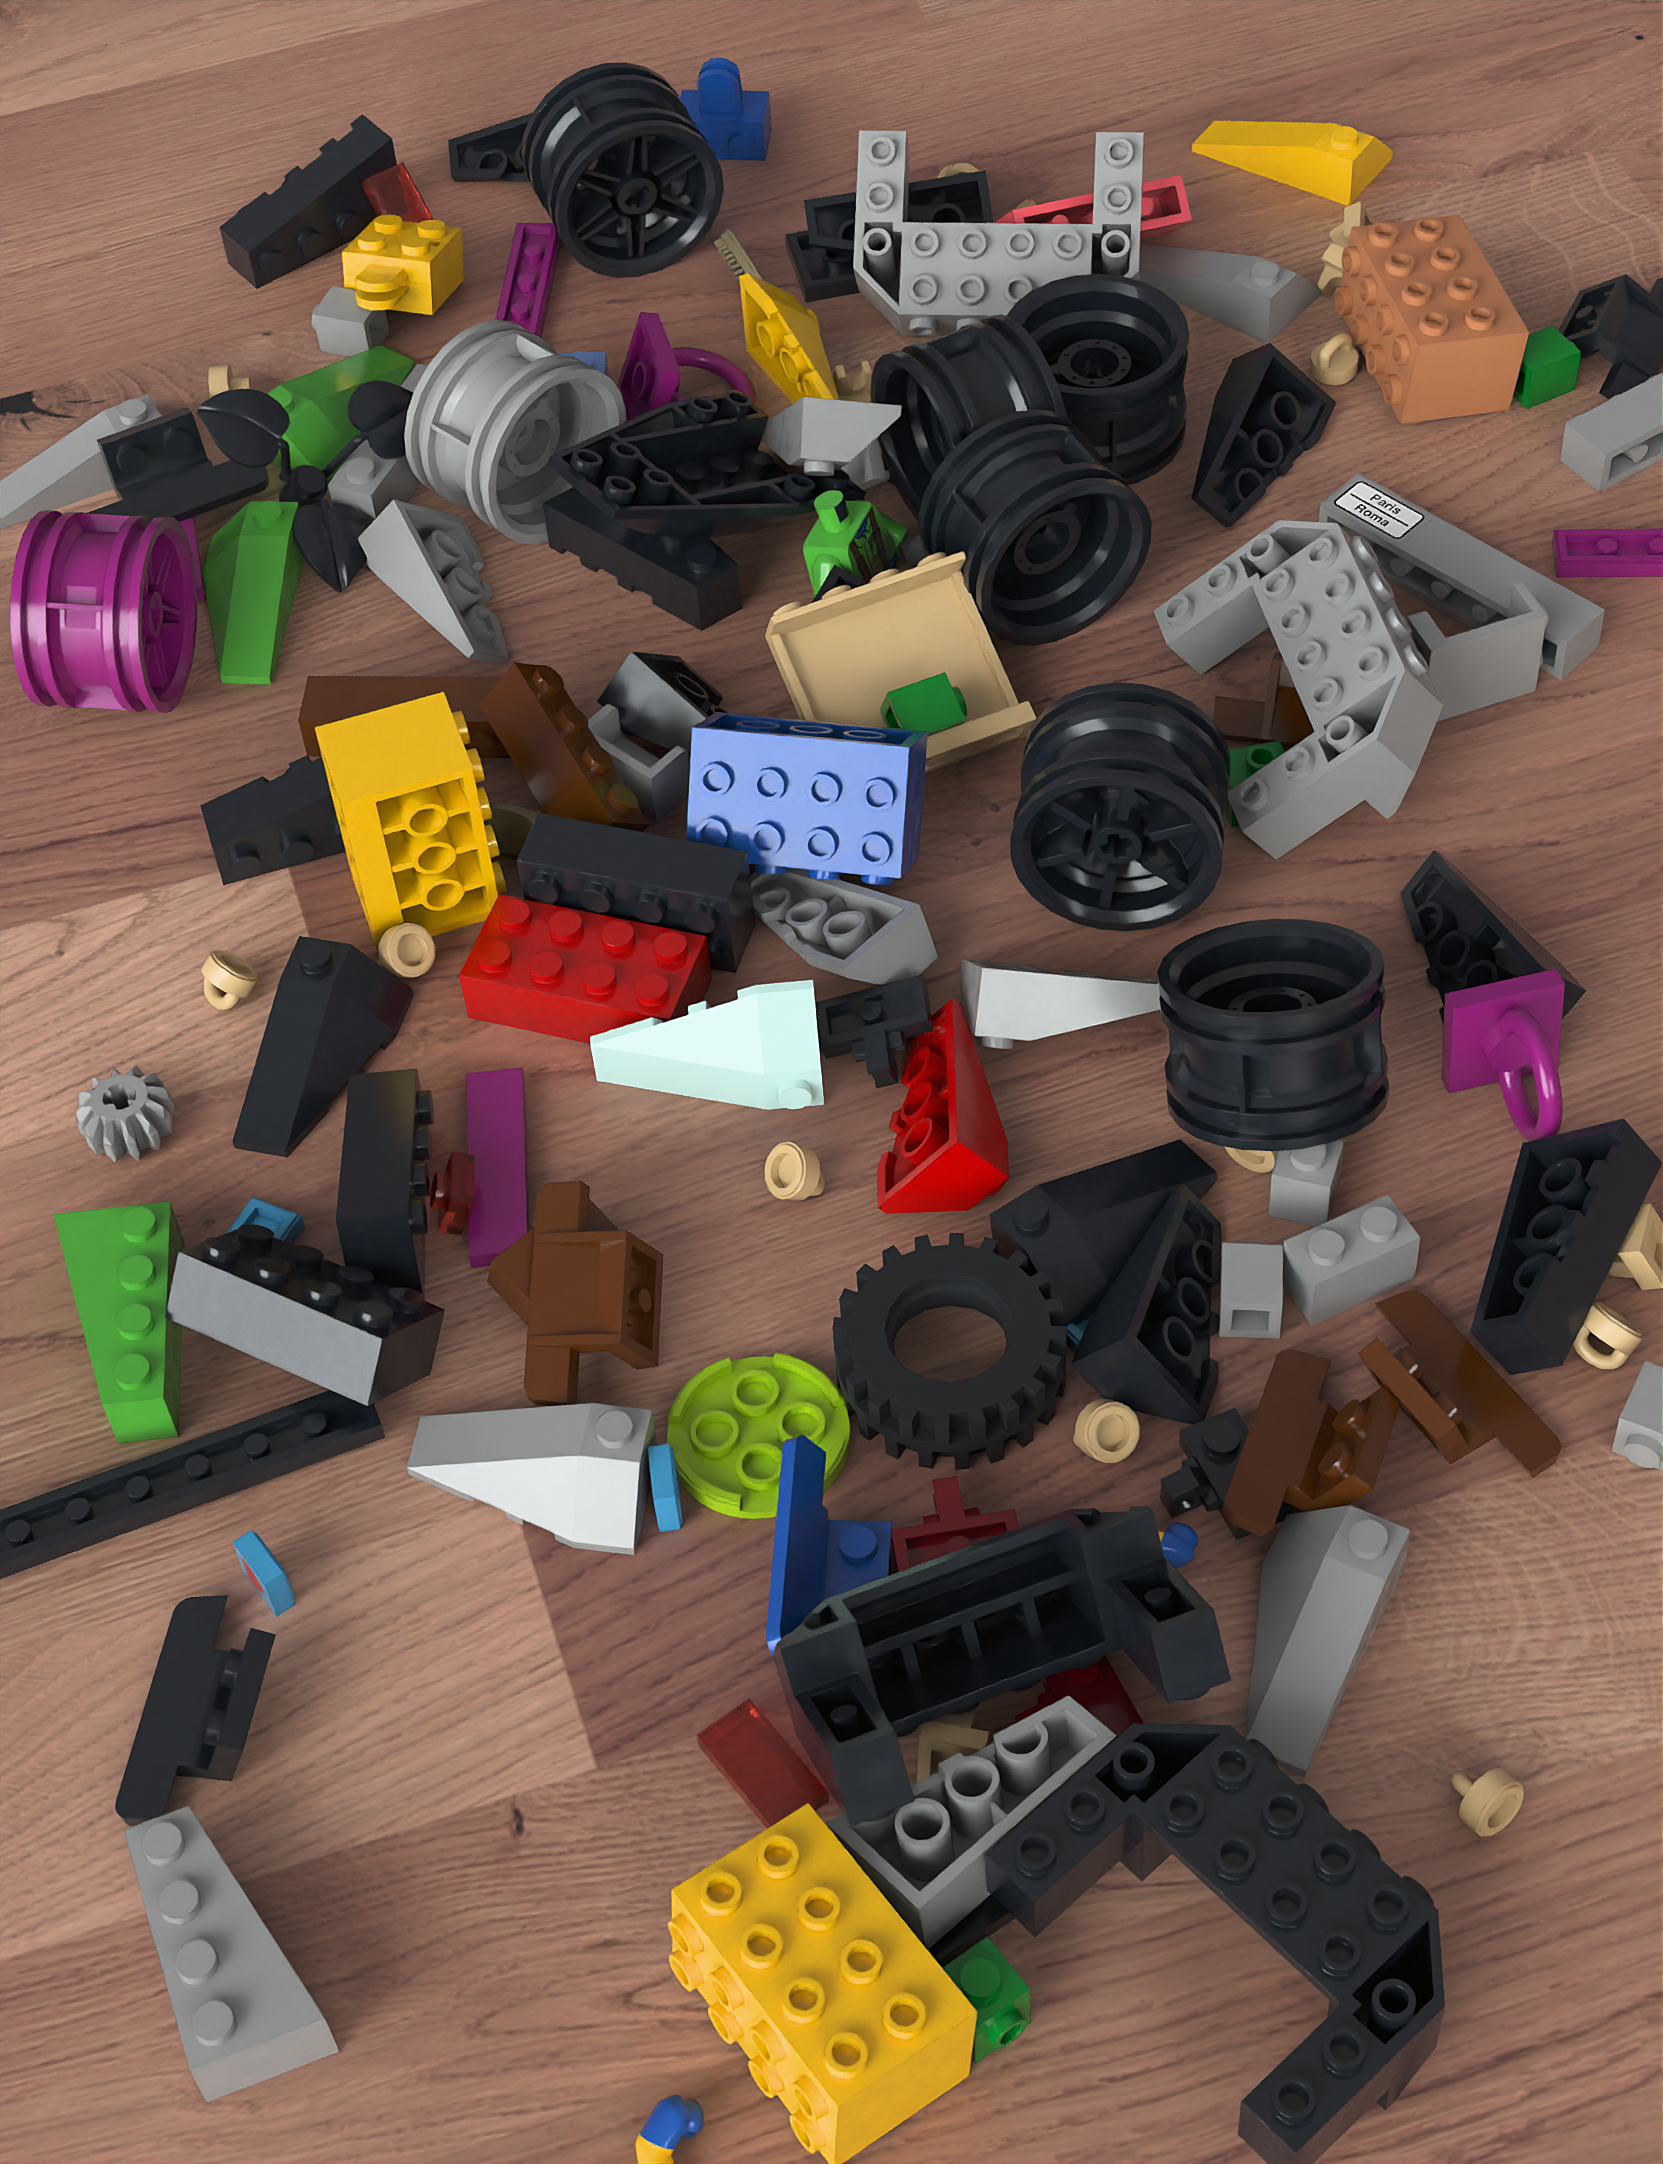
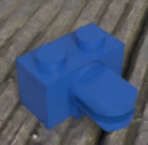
M713 58L704 62L697 80L698 90H682L680 100L686 106L693 122L706 138L718 160L766 161L772 132L769 91H742L739 69L734 62L728 59Z

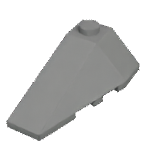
M802 397L767 421L762 441L788 465L804 466V474L831 476L834 475V469H839L852 461L901 416V405Z
M596 1403L421 1416L406 1468L409 1475L469 1502L478 1499L505 1512L506 1518L523 1526L526 1522L550 1531L554 1533L555 1540L570 1547L635 1555L651 1487L648 1446L658 1445L652 1410Z

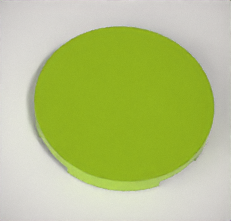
M778 1352L774 1353V1357H748L734 1361L727 1357L707 1366L691 1378L681 1389L668 1415L667 1444L670 1445V1448H673L678 1480L692 1497L706 1507L738 1518L764 1519L777 1517L782 1449L785 1440L804 1435L826 1452L823 1494L832 1486L842 1472L850 1450L851 1430L844 1398L838 1387L824 1372L811 1363L798 1357Z

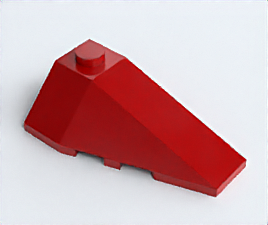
M951 998L932 1015L934 1031L912 1037L901 1083L909 1088L908 1094L901 1109L892 1113L889 1128L896 1132L897 1136L892 1153L888 1151L881 1155L877 1169V1208L886 1214L969 1211L986 1196L996 1194L1009 1178L1007 1137L961 1003L954 998Z

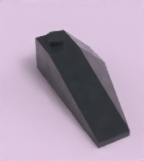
M299 936L280 977L232 1141L234 1148L288 1158L329 1112L328 1103L349 1082V1075L364 1073L362 1065L379 1047L385 1050L396 1038L414 996L412 988L352 944Z
M1185 1184L1174 1189L1086 1325L1071 1364L1080 1373L1082 1378L1092 1385L1104 1399H1111L1130 1407L1132 1411L1193 1425L1205 1420L1218 1383L1219 1363L1210 1358V1337L1219 1333V1315L1211 1311V1286L1220 1282L1221 1223Z

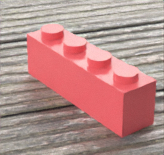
M1182 175L1143 182L1141 239L1172 233L1192 221ZM1094 193L1015 209L995 223L1093 224Z

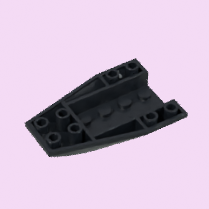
M735 390L706 397L695 396L689 400L664 404L551 455L547 464L612 520L636 531L672 538L728 536L818 517L814 505L815 499L822 493L831 490L840 491L845 501H864L866 492L852 482L849 475L841 469H834V475L813 476L804 473L788 474L774 462L772 456L758 450L769 415L753 404L752 399L747 394Z

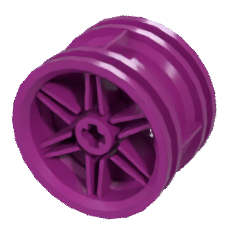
M52 510L39 511L30 519L22 535L15 559L10 598V631L13 657L17 675L25 694L32 703L43 707L60 705L64 708L118 709L130 712L150 710L154 713L162 714L173 711L182 698L192 668L197 630L196 572L191 546L181 523L174 517L166 516L152 519L147 515L123 516L85 514L83 512H66L62 514L59 511Z

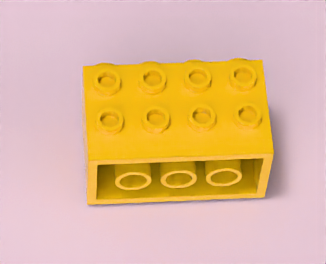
M809 1803L672 1889V1920L668 1922V1927L672 1935V1953L669 1955V1962L673 1972L688 1991L697 1988L710 2005L708 2013L719 2035L728 2044L737 2041L751 2059L748 2065L755 2082L767 2097L773 2098L778 2095L792 2114L790 2115V2123L801 2144L810 2153H815L819 2150L829 2164H843L969 2077L977 2018L976 2009Z

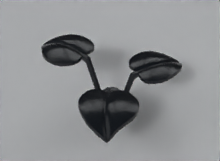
M370 381L355 389L349 398L347 414L352 425L361 432L322 470L309 465H302L291 470L290 447L288 442L281 438L289 427L290 418L286 410L275 398L258 390L234 389L219 393L206 400L199 406L196 414L208 428L215 444L230 460L243 467L259 468L269 465L274 461L280 450L282 471L279 474V479L285 483L279 491V502H298L300 508L295 514L292 528L296 544L312 569L334 590L339 593L343 592L367 562V556L358 538L370 524L358 510L349 505L340 504L330 508L329 502L326 499H322L328 489L327 479L365 440H368L374 453L383 459L404 457L406 455L404 439L406 417L414 392L386 381Z

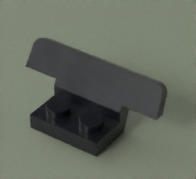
M1627 274L1580 290L1558 330L1581 351L1580 358H1586L1600 350L1605 359L1613 364L1599 391V394L1608 399L1622 394L1656 375L1663 362V277L1655 281L1650 293Z
M186 407L97 440L114 491L120 501L85 514L147 515L152 519L166 516L174 517L181 522L262 492L269 484L268 474L265 466L247 468L236 464L232 460L214 466L206 455L193 413Z
M228 1595L189 1597L182 1600L173 1611L115 1802L116 1812L129 1826H135L164 1815L175 1775L232 1781L244 1750L276 1634L250 1628L243 1651L235 1648H230V1651L214 1650L213 1645Z

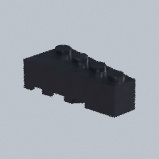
M363 114L350 123L353 130L342 139L336 141L332 138L319 148L321 155L304 169L296 166L284 176L285 180L282 186L271 195L263 192L219 227L228 264L256 289L354 240L376 217L382 215L401 216L406 213L393 140Z
M574 487L542 503L550 548L561 554L569 551L579 556L580 564L595 573L599 569L617 577L619 586L632 593L637 590L650 595L654 605L702 631L742 609L738 564L710 538H672L636 531L612 520Z
M308 755L289 763L290 768L284 775L271 781L262 776L200 805L223 885L346 852L322 757L311 761Z
M417 1068L350 1074L336 1211V1224L345 1266L364 1268L374 1275V1280L393 1288H410L420 1292L425 1297V1234L428 1231L425 1197L430 1195L429 1171L425 1160L432 1159V1142L428 1125L434 1124V1106L431 1090L421 1091Z
M1625 1119L1522 1143L1470 1333L1510 1375L1563 1365L1662 1165L1661 1160Z

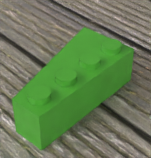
M171 1202L53 1214L101 1402L118 1444L179 1437L182 1325L165 1318L178 1252L185 1249V1241Z

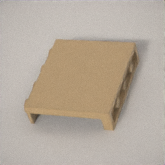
M963 551L950 556H946L944 552L932 554L921 560L917 567L899 573L898 569L883 571L871 578L869 584L851 589L850 585L836 587L822 596V600L805 606L800 601L789 603L776 610L773 614L774 616L770 618L765 638L800 720L886 727L879 710L887 692L946 672L951 686H957L964 696L967 716H965L966 720L963 724L927 736L925 773L1027 737L1031 726L1037 719L1029 700L1018 703L974 599L964 585L961 569L966 556Z

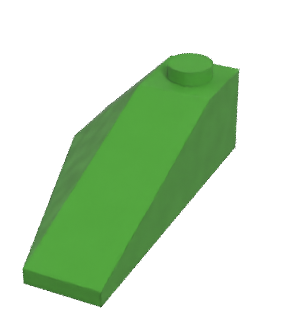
M378 345L282 383L269 392L268 395L275 398L283 406L290 418L289 427L281 438L287 441L290 447L291 470L302 465L315 466L320 470L324 469L361 432L352 425L347 414L349 398L355 389L370 381H386L401 387L415 368V361L382 345ZM280 450L274 461L271 462L281 467ZM343 463L327 479V484H329Z
M250 501L211 538L202 568V575L222 683H272L305 561L296 544L292 530L295 514L300 509L298 502Z

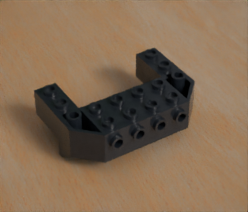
M1134 1506L1129 1511L1100 1512L1095 1508L1068 1509L829 1597L810 1612L794 1631L786 1634L776 1643L773 1655L796 1736L850 1826L862 1821L872 1822L884 1819L891 1815L896 1808L915 1801L897 1738L913 1733L921 1724L948 1714L958 1715L970 1712L977 1708L982 1701L1008 1691L1018 1692L1031 1689L1045 1677L1069 1668L1080 1669L1089 1667L1097 1663L1102 1656L1120 1649L1126 1653L1168 1704L1179 1700L1189 1701L1198 1699L1207 1694L1210 1688L1231 1681L1214 1609L1164 1557L1154 1513L1149 1506Z
M1133 1723L986 1854L987 1891L1036 1937L1119 1861L1142 1882L1173 1854L1330 2000L1327 2018L1241 2101L1238 2135L1266 2163L1314 2164L1375 2102L1386 2110L1397 2099L1436 2048L1445 2008L1438 1910L1434 1907V1902L1429 1893L1419 1882L1409 1876L1401 1878L1381 1860L1377 1847L1365 1834L1356 1829L1349 1831L1329 1813L1328 1806L1323 1798L1312 1787L1304 1783L1297 1785L1278 1768L1274 1755L1260 1741L1254 1738L1247 1740L1231 1725Z

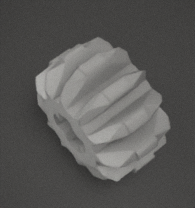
M136 1065L126 1074H121L113 1067L111 1077L105 1080L92 1077V1090L78 1093L79 1110L76 1111V1123L80 1133L85 1136L88 1146L96 1155L106 1153L114 1163L126 1153H130L138 1161L141 1150L145 1148L159 1151L160 1137L173 1134L172 1118L175 1116L173 1111L175 1106L171 1094L167 1093L163 1082L157 1077L156 1073L144 1075V1072Z

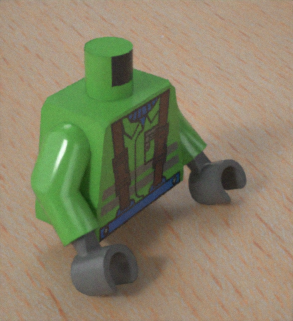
M836 490L824 492L815 499L814 505L819 518L803 545V553L814 596L818 593L834 565L869 583L875 575L894 568L900 557L897 549L898 546L903 548V555L906 561L914 567H917L921 560L930 556L924 547L920 534L915 537L906 533V526L881 513L869 501H845L843 494Z

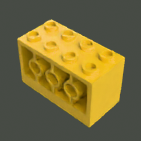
M444 692L315 727L351 875L377 952L382 935L389 928L400 924H418L424 927L431 936L486 921L498 894L507 892L499 862H491V858L500 856L491 824L484 825L483 822L492 819V813L484 787H476V783L484 781L485 777L476 748L465 749L464 744L470 743V737L462 711L452 713Z

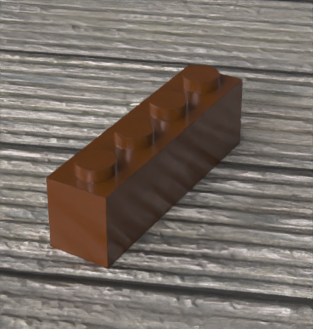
M514 662L480 703L479 707L544 813L644 832L650 824L638 807L636 796L621 780L613 767V760L609 753L599 745L588 727L586 716L576 708L564 689V682L561 676L546 665Z
M308 676L298 718L306 753L308 756L322 757L315 727L444 692L451 712L462 711L470 737V743L464 744L466 750L476 748L479 758H511L479 707L480 703L502 677Z

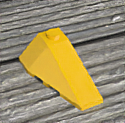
M1213 121L1192 144V152L1346 206H1350L1393 158V150L1376 137L1357 131L1352 127L1336 123Z
M749 273L739 276L747 353L792 404L802 397L840 400L820 337L819 322L811 309H805L787 291Z

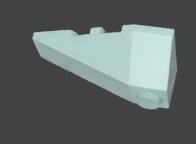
M813 980L754 985L738 990V1000L712 1008L706 1001L688 1006L689 1015L663 1022L652 1017L591 1036L590 1044L596 1079L601 1082L767 1110L781 1108L800 1109L805 1106L824 1105Z

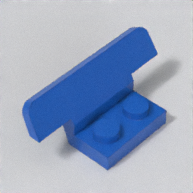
M804 1435L785 1440L782 1449L766 1629L767 1644L773 1655L776 1643L786 1634L794 1631L810 1612L825 1599L889 1576L891 1569L892 1521L829 1520L828 1509L822 1505L826 1452Z

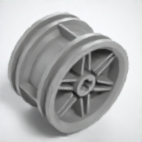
M497 319L481 322L456 335L442 347L425 369L414 390L407 411L404 432L406 457L412 473L425 487L458 506L471 507L482 522L518 543L539 544L549 541L542 503L573 487L547 465L549 457L626 422V408L621 392L612 379L573 356L557 354L550 343L514 322Z

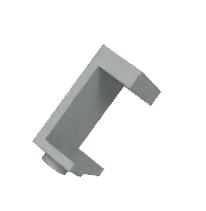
M1523 581L1512 585L1508 619L1445 638L1427 611L1407 616V623L1412 631L1410 635L1417 650L1421 653L1429 667L1428 674L1443 703L1437 722L1536 691L1539 667L1543 664L1542 645L1544 632L1549 626V617L1544 603L1540 599L1534 598Z

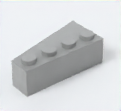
M1069 1695L994 1734V1743L965 1757L960 1752L939 1763V1772L911 1786L915 1801L896 1808L888 1817L872 1822L862 1821L850 1826L844 1814L825 1823L927 1950L990 1895L987 1891L986 1854L1117 1738L1116 1734Z
M187 1806L124 1829L189 2070L206 2102L338 2053L339 2049L325 2017L190 1807Z

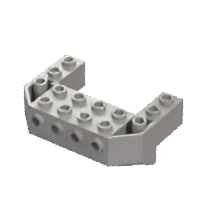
M859 131L853 269L859 291L903 336L942 337L958 331L962 326L981 322L984 318L993 315L1003 314L1006 316L1017 301L1030 291L1051 281L1090 274L1124 276L1140 281L1144 132H1096L1093 224L907 222L910 148L907 132Z
M1278 520L1154 610L1167 646L1200 675L1268 627L1271 629L1315 732L1228 791V798L1241 831L1276 860L1364 800L1386 819L1394 815L1417 772L1443 707V703L1428 674L1429 667L1421 653L1417 650L1410 635L1412 631L1393 599L1395 597L1394 592L1376 563L1378 559L1375 552L1361 535L1353 539L1338 523Z

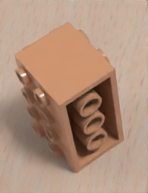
M1461 216L1421 217L1417 220L1390 223L1377 222L1372 225L1352 227L1348 247L1344 248L1342 252L1343 275L1341 285L1335 289L1334 293L1335 310L1339 316H1343L1350 329L1353 344L1359 346L1366 359L1368 372L1376 377L1382 389L1385 403L1391 405L1400 424L1510 410L1529 331Z

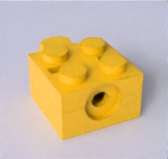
M397 215L378 216L342 251L344 286L347 289L357 290V304L364 309L396 310L433 315L464 281L462 228L445 226V223L439 220H425L415 223L402 221V218Z

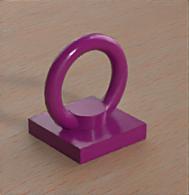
M640 312L617 384L626 408L627 421L664 404L689 400L678 393L681 373L679 366H691L710 371L727 381L735 391L747 394L752 399V403L756 404V391L753 383L736 364L718 354L703 349L691 347L671 348L659 314Z
M1557 969L1445 994L1441 1079L1449 1093L1499 1082L1508 1112L1516 1128L1527 1141L1557 1135L1562 1123L1563 1102L1557 1069L1565 983ZM1534 1074L1538 1096V1117L1527 1096L1522 1079L1523 1076Z

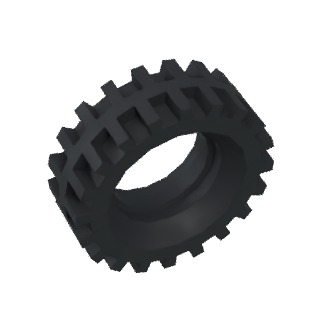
M950 1233L949 1245L931 1246L928 1235L914 1237L915 1251L901 1255L893 1245L882 1251L883 1267L878 1271L865 1263L856 1272L858 1291L855 1292L844 1288L839 1298L841 1317H834L833 1319L838 1388H841L848 1416L858 1414L860 1433L868 1441L879 1433L884 1435L886 1454L899 1459L906 1448L918 1452L919 1466L933 1469L936 1456L954 1457L955 1470L969 1469V1455L986 1452L992 1464L1004 1459V1443L1011 1439H1014L1024 1448L1034 1440L1033 1423L1035 1420L1048 1425L1055 1415V1396L1063 1397L1065 1390L1066 1326H1064V1307L1060 1297L1051 1298V1279L1043 1270L1030 1277L1028 1275V1256L1016 1250L1006 1259L998 1255V1240L988 1237L984 1238L980 1248L964 1246V1233ZM956 1306L975 1309L996 1320L1004 1330L1007 1343L1005 1353L996 1365L976 1377L949 1382L927 1379L905 1368L895 1355L893 1345L896 1333L906 1321L925 1310Z

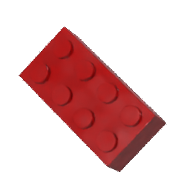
M502 894L498 895L459 974L468 1018L589 1044L591 1036L653 1017L667 1022L689 1015L688 1006L703 1001L712 980L706 936Z

